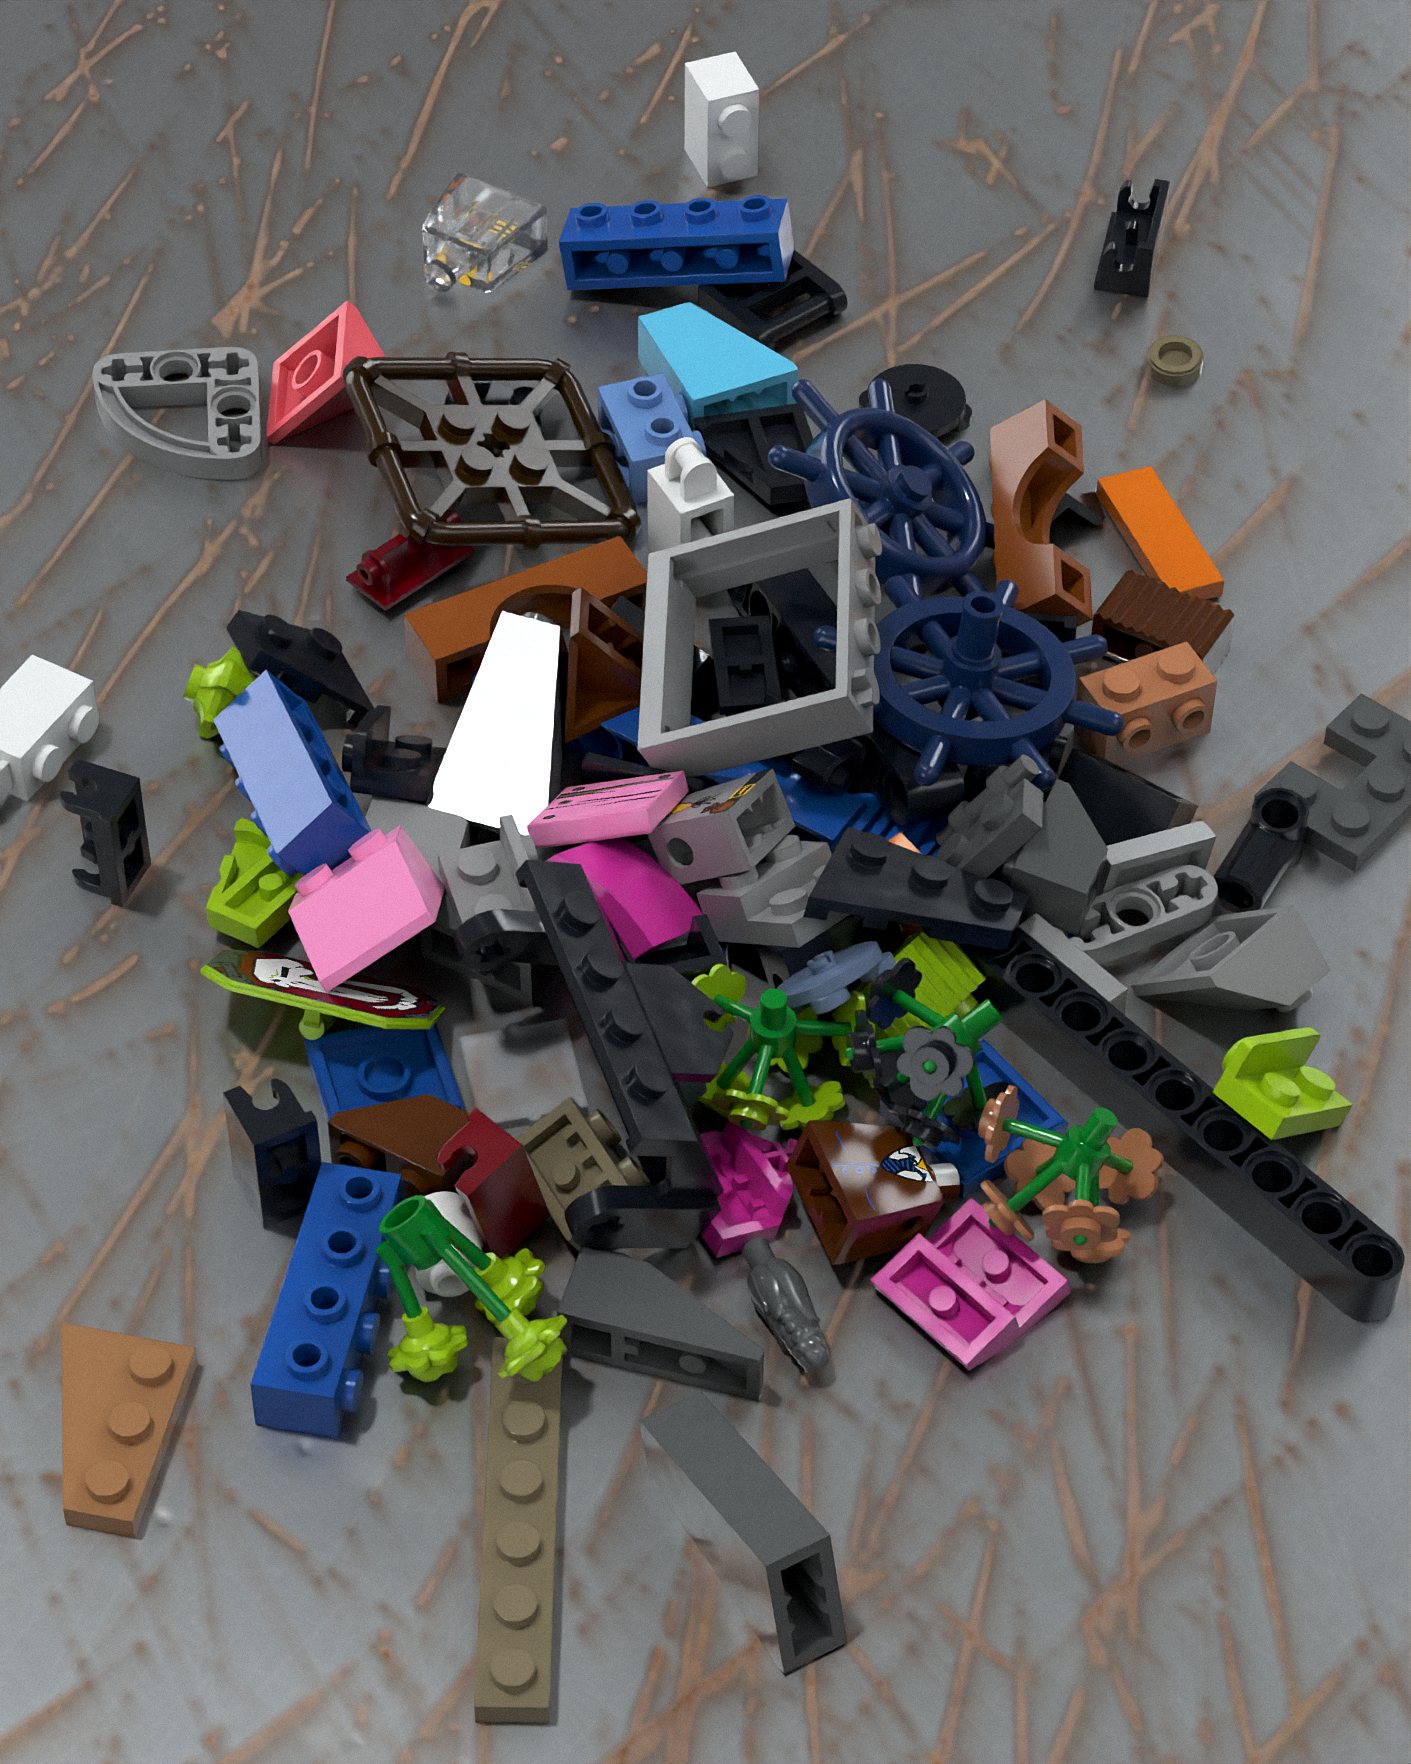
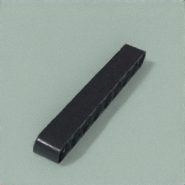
M1017 927L1006 951L960 943V948L986 977V980L971 993L979 1004L989 999L1003 1017L1004 1021L1001 1022L1100 1107L1114 1113L1118 1118V1122L1127 1130L1140 1128L1148 1132L1152 1140V1148L1162 1153L1164 1161L1342 1313L1354 1320L1363 1322L1379 1321L1391 1313L1395 1306L1405 1260L1403 1250L1395 1239L1276 1140H1270L1216 1096L1211 1086L1022 929Z

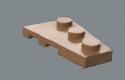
M61 1322L63 1512L66 1525L135 1538L198 1364L196 1348Z

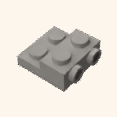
M786 835L751 870L709 880L703 890L697 893L702 913L707 914L718 941L799 948L851 915L829 911L827 920L803 917L809 895L832 856L828 842L800 841L797 835Z

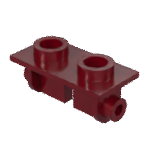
M454 510L445 522H461V519ZM398 534L377 549L368 550L363 553L361 557L362 562L356 566L357 570L346 576V581L387 611L472 555L474 548L471 546H442L428 542L424 546H420L408 537L405 538L403 535Z

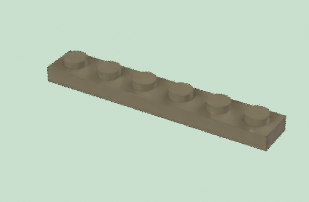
M493 1337L474 1699L475 1722L550 1723L563 1355H561V1361L550 1373L543 1375L538 1382L530 1381L519 1373L502 1379L498 1375V1371L505 1363L506 1357L504 1354L508 1340L505 1337Z

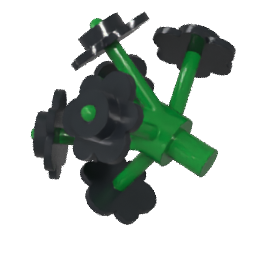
M903 958L892 970H885L876 978L869 992L870 1002L866 1013L863 1009L855 1011L856 1026H854V1032L846 1034L847 1049L845 1050V1057L849 1059L854 1073L863 1072L865 1079L869 1080L871 1088H876L879 1095L890 1105L888 1111L904 1123L900 1132L912 1139L913 1145L919 1147L924 1145L933 1149L938 1148L940 1141L959 1145L962 1138L955 1134V1130H970L978 1133L979 1116L983 1112L986 1103L991 1098L997 1099L998 1095L1001 1092L1005 1093L1007 1087L1011 1085L1007 1082H995L984 1088L974 1057L983 1050L978 1040L1004 1021V1019L989 999H986L963 1018L955 1011L944 1018L915 999L916 993L914 990L921 982L922 973L915 969V963L912 960ZM909 1012L933 1027L929 1029L924 1026H915L910 1028L905 1035L876 1041L874 1029L868 1021L885 1030L891 1026L895 1018H902ZM965 1076L966 1081H967V1084H968V1087L963 1090V1088H964V1079H963V1077ZM962 1091V1096L950 1099L944 1104L947 1096H956ZM942 1107L944 1117L952 1121L954 1129L936 1120Z

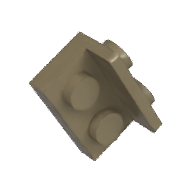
M570 1096L516 1138L524 1147L547 1205L546 1209L566 1240L578 1251L581 1250V1246H578L573 1241L565 1220L564 1212L571 1202L584 1193L603 1186L653 1185L631 1156L628 1155L622 1160L614 1148L615 1145L622 1141V1138L608 1118L598 1108L589 1115Z

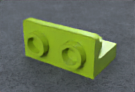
M1312 1027L1250 1036L1239 1040L1225 1055L1222 1062L1224 1072L1213 1090L1216 1096L1270 1140L1341 1126L1353 1104L1334 1090L1336 1085L1328 1075L1316 1068L1304 1066L1321 1037Z

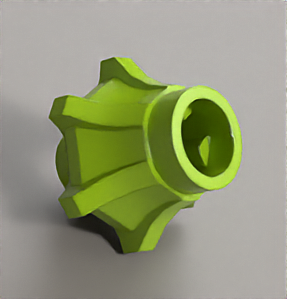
M231 646L222 658L208 663L207 668L197 664L193 667L183 699L194 702L193 709L199 719L198 735L208 739L219 734L213 719L259 677L258 674L247 667L240 651L236 647Z

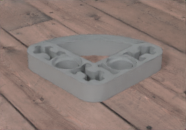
M241 347L116 353L101 358L94 365L92 374L99 416L115 441L135 457L171 473L211 480L243 479L255 474L261 468L263 460L259 366L256 355L250 350ZM176 373L190 375L184 381L169 382L163 380L164 377ZM207 404L208 442L191 440L160 430L143 420L131 408ZM232 408L248 410L246 414L238 417L221 415L223 411ZM230 440H241L239 452H230Z

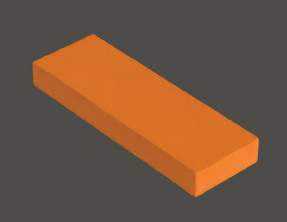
M1152 466L1098 479L1096 491L1098 498L1148 578H1155L1165 582L1169 589L1176 587L1180 593L1187 591L1190 597L1198 596L1200 600L1214 598L1223 594V577Z

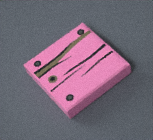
M684 771L566 787L527 825L528 834L531 835L536 849L649 834L689 792Z

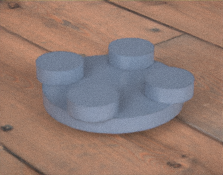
M862 942L834 953L830 950L815 956L807 962V967L789 977L776 989H780L786 994L787 1006L793 1010L795 1015L800 1014L810 1006H812L815 1014H822L842 1005L851 998L847 988L848 984L860 978L862 983L872 981L885 970H892L897 963L891 952L882 953L877 942Z

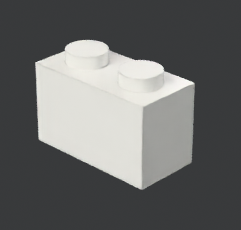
M736 51L685 63L684 150L708 188L757 176L759 88Z

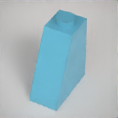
M687 302L638 316V360L649 376L664 373L673 394H681L683 396L688 411V425L692 432L693 418L797 404L791 393L792 386L798 381V368L794 362L695 304Z

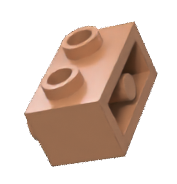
M1187 641L1080 677L1077 700L1118 712L1124 719V728L1115 736L1104 735L1078 726H1074V731L1090 752L1117 765L1210 733L1218 681Z

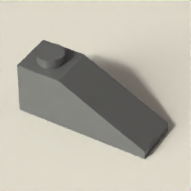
M581 1247L557 1310V1316L563 1314L567 1319L566 1326L559 1336L563 1338V1343L567 1348L565 1355L760 1401L763 1392L764 1375L763 1348L649 1262L633 1259L617 1251L602 1252Z

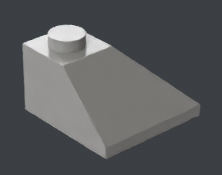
M1289 905L1213 916L1207 923L1134 982L1131 987L1137 997L1247 1011L1277 1008L1279 1012H1287L1307 1002L1313 995L1311 987L1331 970L1296 907Z

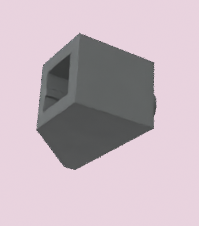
M1059 779L1056 780L1046 802H1043L1042 828L1005 861L1001 880L1009 882L1010 888L1030 895L1023 916L1030 918L1037 913L1053 927L1078 935L1099 891L1108 848L1069 783Z

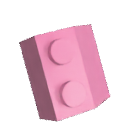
M401 825L386 835L383 834L380 828L369 832L348 849L351 858L333 870L326 863L307 873L295 884L298 893L295 894L288 912L316 976L326 992H329L436 922L445 887Z

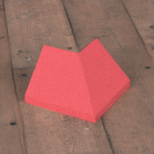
M349 301L343 303L273 362L266 439L274 445L352 409L353 405L348 396L346 383L343 378L344 368L357 356H364L366 358L385 357L358 309Z

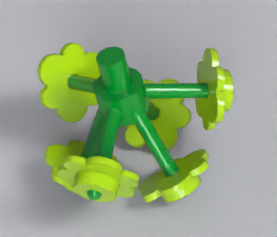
M719 963L713 966L709 976L702 974L694 978L691 983L718 1004L725 1012L717 1023L703 1018L711 1029L721 1032L725 1029L726 1022L733 1023L738 1018L750 1023L748 1027V1040L728 1066L722 1062L716 1077L710 1083H706L707 1092L699 1101L709 1109L717 1111L720 1115L726 1117L731 1123L750 1130H765L767 1125L777 1126L779 1124L784 1130L796 1127L804 1130L810 1120L831 1121L834 1111L842 1108L846 1102L842 1095L843 1090L840 1083L828 1081L814 1087L808 1084L803 1071L808 1066L809 1054H814L821 1050L823 1046L822 1036H831L834 1048L839 1050L840 1063L843 1066H851L849 1059L845 1057V1050L847 1049L846 1034L854 1032V1026H856L855 1011L863 1009L866 1013V1002L863 993L851 991V998L837 1007V1019L834 1022L818 1021V1014H815L812 1006L795 1015L793 1010L787 1006L786 994L776 988L765 990L760 996V1006L754 1010L740 1004L739 1001L746 992V979L738 972H731L729 967ZM868 1021L869 1024L872 1025V1027H873V1029H874V1033H875V1024H873L872 1022ZM757 1053V1060L750 1082V1078L743 1071V1068L753 1055ZM776 1064L779 1065L781 1070L790 1075L796 1089L793 1097L786 1098L779 1103L770 1097L762 1095L769 1067H773Z

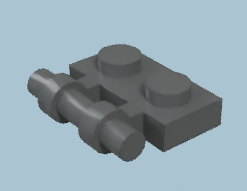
M1023 754L1009 767L1004 765L998 767L986 779L987 787L971 802L962 801L948 814V823L935 835L938 844L941 846L936 857L944 860L949 865L987 878L1042 828L1044 795L1041 790L1030 783L1040 772L1035 761Z

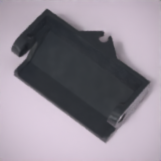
M525 860L516 871L515 876L520 887L528 888L537 912L496 909L478 913L458 927L454 934L456 948L462 963L468 969L476 971L490 970L508 962L558 965L629 1138L626 1140V1145L630 1155L637 1156L642 1170L653 1184L651 1186H603L577 1197L564 1212L573 1241L578 1246L587 1248L686 1249L722 1210L717 1198L724 1191L689 1108L707 1092L706 1083H710L718 1074L734 1032L730 1028H726L721 1032L714 1031L705 1023L703 1018L717 1023L724 1015V1010L671 966L627 963L607 914L581 864Z

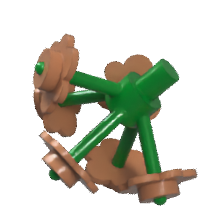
M1009 1085L1005 1093L1001 1092L997 1099H989L979 1116L978 1128L979 1137L985 1139V1144H987L985 1160L991 1163L996 1161L1000 1151L1006 1148L1010 1133L1026 1138L1021 1142L1020 1149L1011 1151L1004 1159V1170L1007 1176L1016 1182L1014 1185L1015 1195L1008 1199L990 1180H984L980 1184L990 1198L982 1205V1208L990 1217L989 1225L993 1228H999L1008 1237L1018 1230L1028 1242L1032 1241L1035 1238V1233L1023 1219L1019 1210L1033 1200L1036 1206L1043 1211L1042 1219L1046 1225L1045 1235L1051 1239V1245L1055 1249L1071 1251L1074 1259L1084 1263H1101L1109 1260L1111 1257L1123 1254L1125 1244L1130 1242V1232L1124 1229H1117L1120 1220V1214L1117 1210L1107 1206H1099V1188L1108 1190V1198L1117 1205L1126 1204L1131 1197L1135 1200L1144 1201L1154 1195L1158 1186L1155 1172L1161 1169L1164 1158L1159 1150L1152 1148V1140L1148 1132L1140 1128H1132L1127 1130L1121 1139L1114 1136L1110 1137L1118 1125V1118L1110 1110L1096 1107L1084 1126L1074 1125L1069 1128L1066 1135L1016 1120L1019 1110V1099L1016 1098L1018 1088L1016 1086ZM1075 1188V1200L1071 1201L1068 1206L1063 1205L1064 1194L1071 1192Z

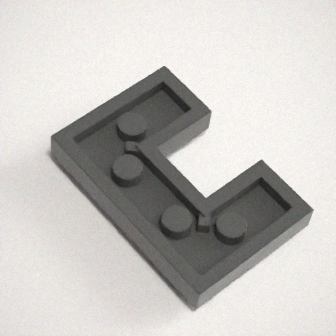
M1362 693L1326 727L1323 744L1365 767L1343 790L1290 761L1254 796L1255 800L1261 792L1271 788H1285L1301 795L1309 808L1304 843L1354 873L1411 818V721Z

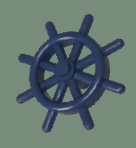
M805 379L796 381L792 386V396L821 432L809 444L806 453L784 445L772 447L768 453L769 464L775 469L804 479L806 493L812 508L852 498L867 523L876 524L881 537L882 552L880 556L875 557V574L880 583L885 585V582L891 576H901L906 579L921 600H924L923 596L937 595L952 587L962 597L975 591L989 592L971 571L981 558L985 547L995 550L994 524L986 522L978 492L963 468L974 458L975 451L973 446L969 442L960 441L947 449L926 429L910 419L895 413L891 387L883 379L873 380L868 386L870 408H856L840 415L810 381ZM868 448L877 451L878 460L874 457V455L869 451ZM842 456L846 459V461L851 465V467L856 472L850 471L843 467ZM937 529L947 532V541ZM915 542L925 552L926 555L919 554L916 552Z
M891 576L885 582V593L897 609L885 616L876 625L880 636L881 649L879 654L874 655V674L879 686L880 700L878 704L873 705V718L894 739L921 754L914 769V778L918 784L922 786L935 784L945 762L968 766H994L1012 763L1024 754L1035 761L1040 771L1030 783L1039 790H1045L1053 785L1055 774L1039 751L1057 738L1066 723L1108 736L1118 735L1123 730L1124 719L1118 712L1073 699L1076 686L1074 665L1102 658L1108 650L1105 638L1100 635H1090L1062 643L1040 622L1013 608L1019 595V588L1014 581L1008 579L1000 581L996 585L993 594L985 591H975L967 594L965 597H936L924 600L920 599L906 579L901 576ZM828 625L818 627L813 634L814 644L819 649L836 654L837 628ZM924 643L934 657L908 649ZM1001 651L1011 656L1001 659ZM892 671L921 680L899 685ZM1036 675L1044 690L1015 681ZM937 701L942 708L940 713L924 705ZM1002 704L1028 712L1012 718ZM978 716H980V718L983 720V721H969V720L975 719V718L978 717Z

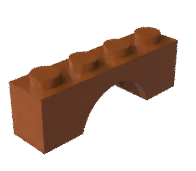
M1044 399L990 428L991 455L989 457V466L992 472L993 502L991 504V514L994 520L995 551L993 553V562L996 568V585L1006 579L1012 580L1017 584L1019 595L1013 607L1014 609L1025 613L1077 616L1078 627L1093 620L1090 570L1054 544H1050L1049 533L1052 518L1059 502L1068 489L1084 474L1082 426Z
M621 536L588 546L582 550L405 613L406 657L437 703L471 690L472 678L480 668L502 611L520 616L526 612L538 613L548 617L561 628L570 629L572 592L580 587L584 588L608 608H611L622 595L645 611L647 571Z

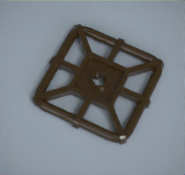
M449 352L446 357L366 358L364 356H357L346 365L343 370V378L346 383L348 396L367 440L364 447L370 464L379 469L397 516L405 529L410 532L408 538L420 546H424L427 542L442 546L516 545L520 551H535L543 544H598L617 536H621L624 542L628 543L635 538L641 530L642 523L637 514L635 503L614 459L615 445L610 435L601 431L581 384L574 374L570 372V364L559 358L555 359L554 362L538 358H469L465 352ZM390 380L446 381L455 404L431 405ZM472 381H539V383L520 405H482ZM557 392L560 393L581 440H544L535 417ZM378 406L417 427L424 440L398 441L396 435L388 432ZM557 467H593L610 506L561 479ZM404 468H436L444 487V492L429 509L425 508L423 511L420 509ZM525 503H549L577 520L540 521L536 515H530ZM460 504H498L505 521L445 522Z

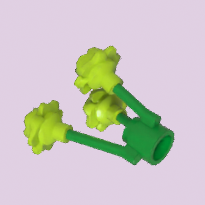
M415 1195L405 1199L384 1216L379 1224V1232L386 1241L381 1243L375 1252L390 1271L406 1312L401 1319L407 1332L400 1341V1344L387 1352L391 1371H409L416 1380L419 1379L424 1382L435 1381L442 1374L452 1373L458 1365V1351L464 1349L469 1344L466 1336L467 1331L463 1324L448 1326L443 1323H433L427 1307H420L404 1263L406 1265L413 1264L417 1270H425L434 1266L442 1259L477 1297L475 1308L481 1313H486L487 1319L495 1324V1327L508 1340L504 1354L506 1357L505 1363L498 1371V1375L502 1379L519 1373L530 1381L538 1382L543 1375L550 1373L561 1361V1355L567 1351L566 1346L559 1337L567 1323L565 1316L562 1314L556 1318L535 1319L530 1322L524 1317V1315H528L536 1308L537 1299L544 1292V1286L539 1277L543 1274L546 1267L542 1260L534 1258L533 1253L529 1249L524 1248L520 1250L515 1257L508 1254L501 1259L492 1252L485 1254L446 1220L430 1199L427 1200L422 1195ZM455 1249L475 1265L474 1270Z

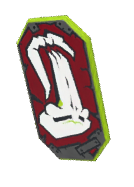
M222 950L202 967L200 974L228 991L305 1009L304 1017L299 1023V1031L303 1037L309 1040L320 1038L334 1024L336 1017L385 1029H431L445 1013L442 1002L415 987L358 973L329 992H326L320 984L311 962L267 951Z

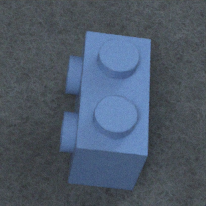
M664 373L598 387V424L602 432L610 435L615 445L614 459L635 504L648 502L647 470L665 464L666 451L676 440L684 437L693 438L700 446L701 452L706 458V449L701 433L699 431L692 432L688 425L689 419L685 400L681 394H673Z

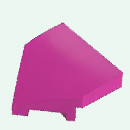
M729 1120L723 1134L717 1131L701 1133L702 1140L724 1189L723 1193L717 1198L722 1210L700 1233L712 1253L718 1258L741 1251L744 1245L752 1239L762 1237L768 1241L775 1238L795 1187L786 1164L798 1141L790 1138L785 1147L778 1142L774 1143L750 1134L746 1129L731 1123Z

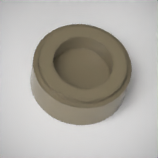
M1162 337L1153 342L1149 347L1146 368L1149 375L1162 384L1169 386L1188 385L1195 382L1202 374L1203 351L1195 341L1187 337Z

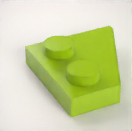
M241 817L235 823L233 829L235 837L234 848L231 855H224L218 871L220 881L212 888L206 905V912L210 928L260 948L291 920L288 910L295 894L298 893L295 884L304 876L298 872L292 877L281 870L267 852V848L271 845L269 838L254 822Z

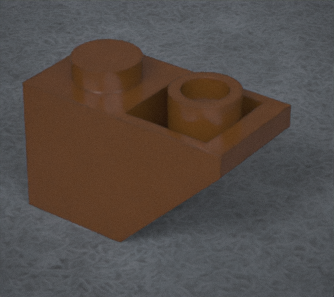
M430 1094L335 1113L327 1122L331 1163L402 1174L404 1200L415 1195L426 1196L441 1191L459 1194L455 1184L465 1170L475 1165L471 1154L461 1155L456 1159L454 1165L445 1171L440 1169L437 1157L443 1145L468 1123L466 1116L469 1112Z

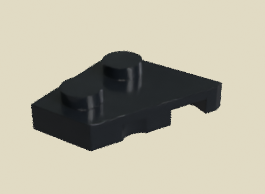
M798 403L693 418V431L701 433L706 451L768 504L775 505L809 500L804 479L775 469L768 462V453L776 445H784L806 453L809 444L812 442L813 436L804 410Z
M238 610L227 625L226 629L249 669L260 675L267 670L298 696L314 705L321 695L325 694L341 704L347 714V723L356 728L359 722L363 721L375 709L343 655V647L340 641L330 632L322 628L310 630L292 625L275 615L268 614L264 617Z

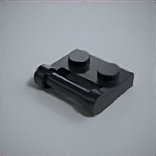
M795 249L786 280L783 282L698 286L699 305L713 316L771 350L774 349L776 341L822 316L832 318L846 310L848 305L847 297L842 287ZM805 293L811 296L766 322L760 319V317Z

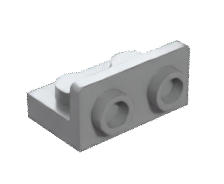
M513 814L499 817L500 840L438 854L439 873L458 927L474 915L488 910L507 909L537 912L528 888L520 887L515 876L516 871L525 860H538L537 852L531 835H520Z

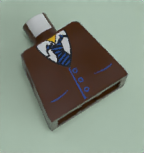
M823 1120L808 1121L786 1164L788 1172L833 1265L902 1249L918 1233L925 1237L941 1206L954 1203L959 1196L960 1177L956 1167L951 1163L927 1164L920 1148L913 1145L912 1139L900 1132L902 1127Z

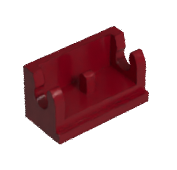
M475 1107L466 1116L468 1123L443 1145L439 1151L437 1162L440 1169L445 1171L452 1167L456 1159L461 1155L471 1154L475 1165L465 1170L455 1184V1188L466 1202L484 1244L482 1247L485 1254L492 1252L501 1259L503 1256L510 1254L550 1216V1213L546 1209L547 1205L523 1145Z

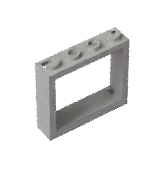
M852 498L648 554L637 750L651 767L669 772L684 771L685 776L697 777L873 732V705L878 704L880 700L879 686L874 674V655L879 654L881 649L880 636L875 624V605L881 602L880 584L875 574V557L880 556L882 552V542L876 524L867 523ZM838 560L836 689L690 726L696 598Z

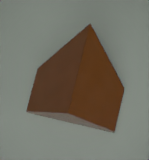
M582 587L572 592L565 743L602 727L601 723L640 707L644 635Z

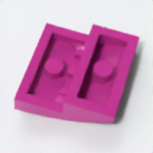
M621 837L592 841L555 854L547 860L550 862L581 864L609 921L633 960L688 938L692 917L703 914L685 889L665 868L647 853Z
M972 1198L928 1240L918 1233L870 1279L872 1285L968 1370L1002 1351L1036 1325L1072 1292L1068 1280L1016 1235L1012 1234L1008 1237L999 1228L991 1227L988 1222L990 1217L982 1206Z

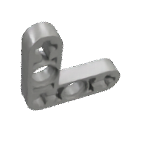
M1003 863L991 875L994 879L1009 886V882L1001 880ZM1184 864L1171 867L1096 896L1078 935H1074L1069 940L1101 966L1207 923L1213 913L1218 894V885L1210 873L1198 866ZM1180 892L1182 894L1175 898L1176 893ZM1197 897L1198 900L1193 901L1192 898ZM1124 909H1136L1143 912L1150 922L1142 926H1131L1122 922L1116 913ZM1023 916V917H1022V918L1024 919V921H1026L1027 919H1029V917H1026V916ZM1054 927V928L1057 929L1061 934H1063L1066 938H1067L1068 934H1072V933H1069V932H1066V931H1064V930H1061V929H1058V928ZM1090 938L1089 943H1084L1083 940Z

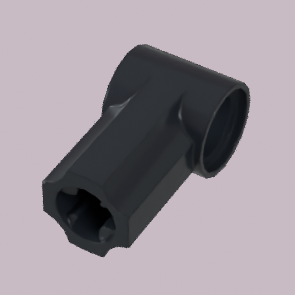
M1271 788L1261 792L1255 798L1248 823L1213 876L1218 885L1217 896L1222 901L1224 907L1237 913L1261 910L1286 869L1293 867L1300 860L1309 817L1308 804L1301 795L1285 788Z

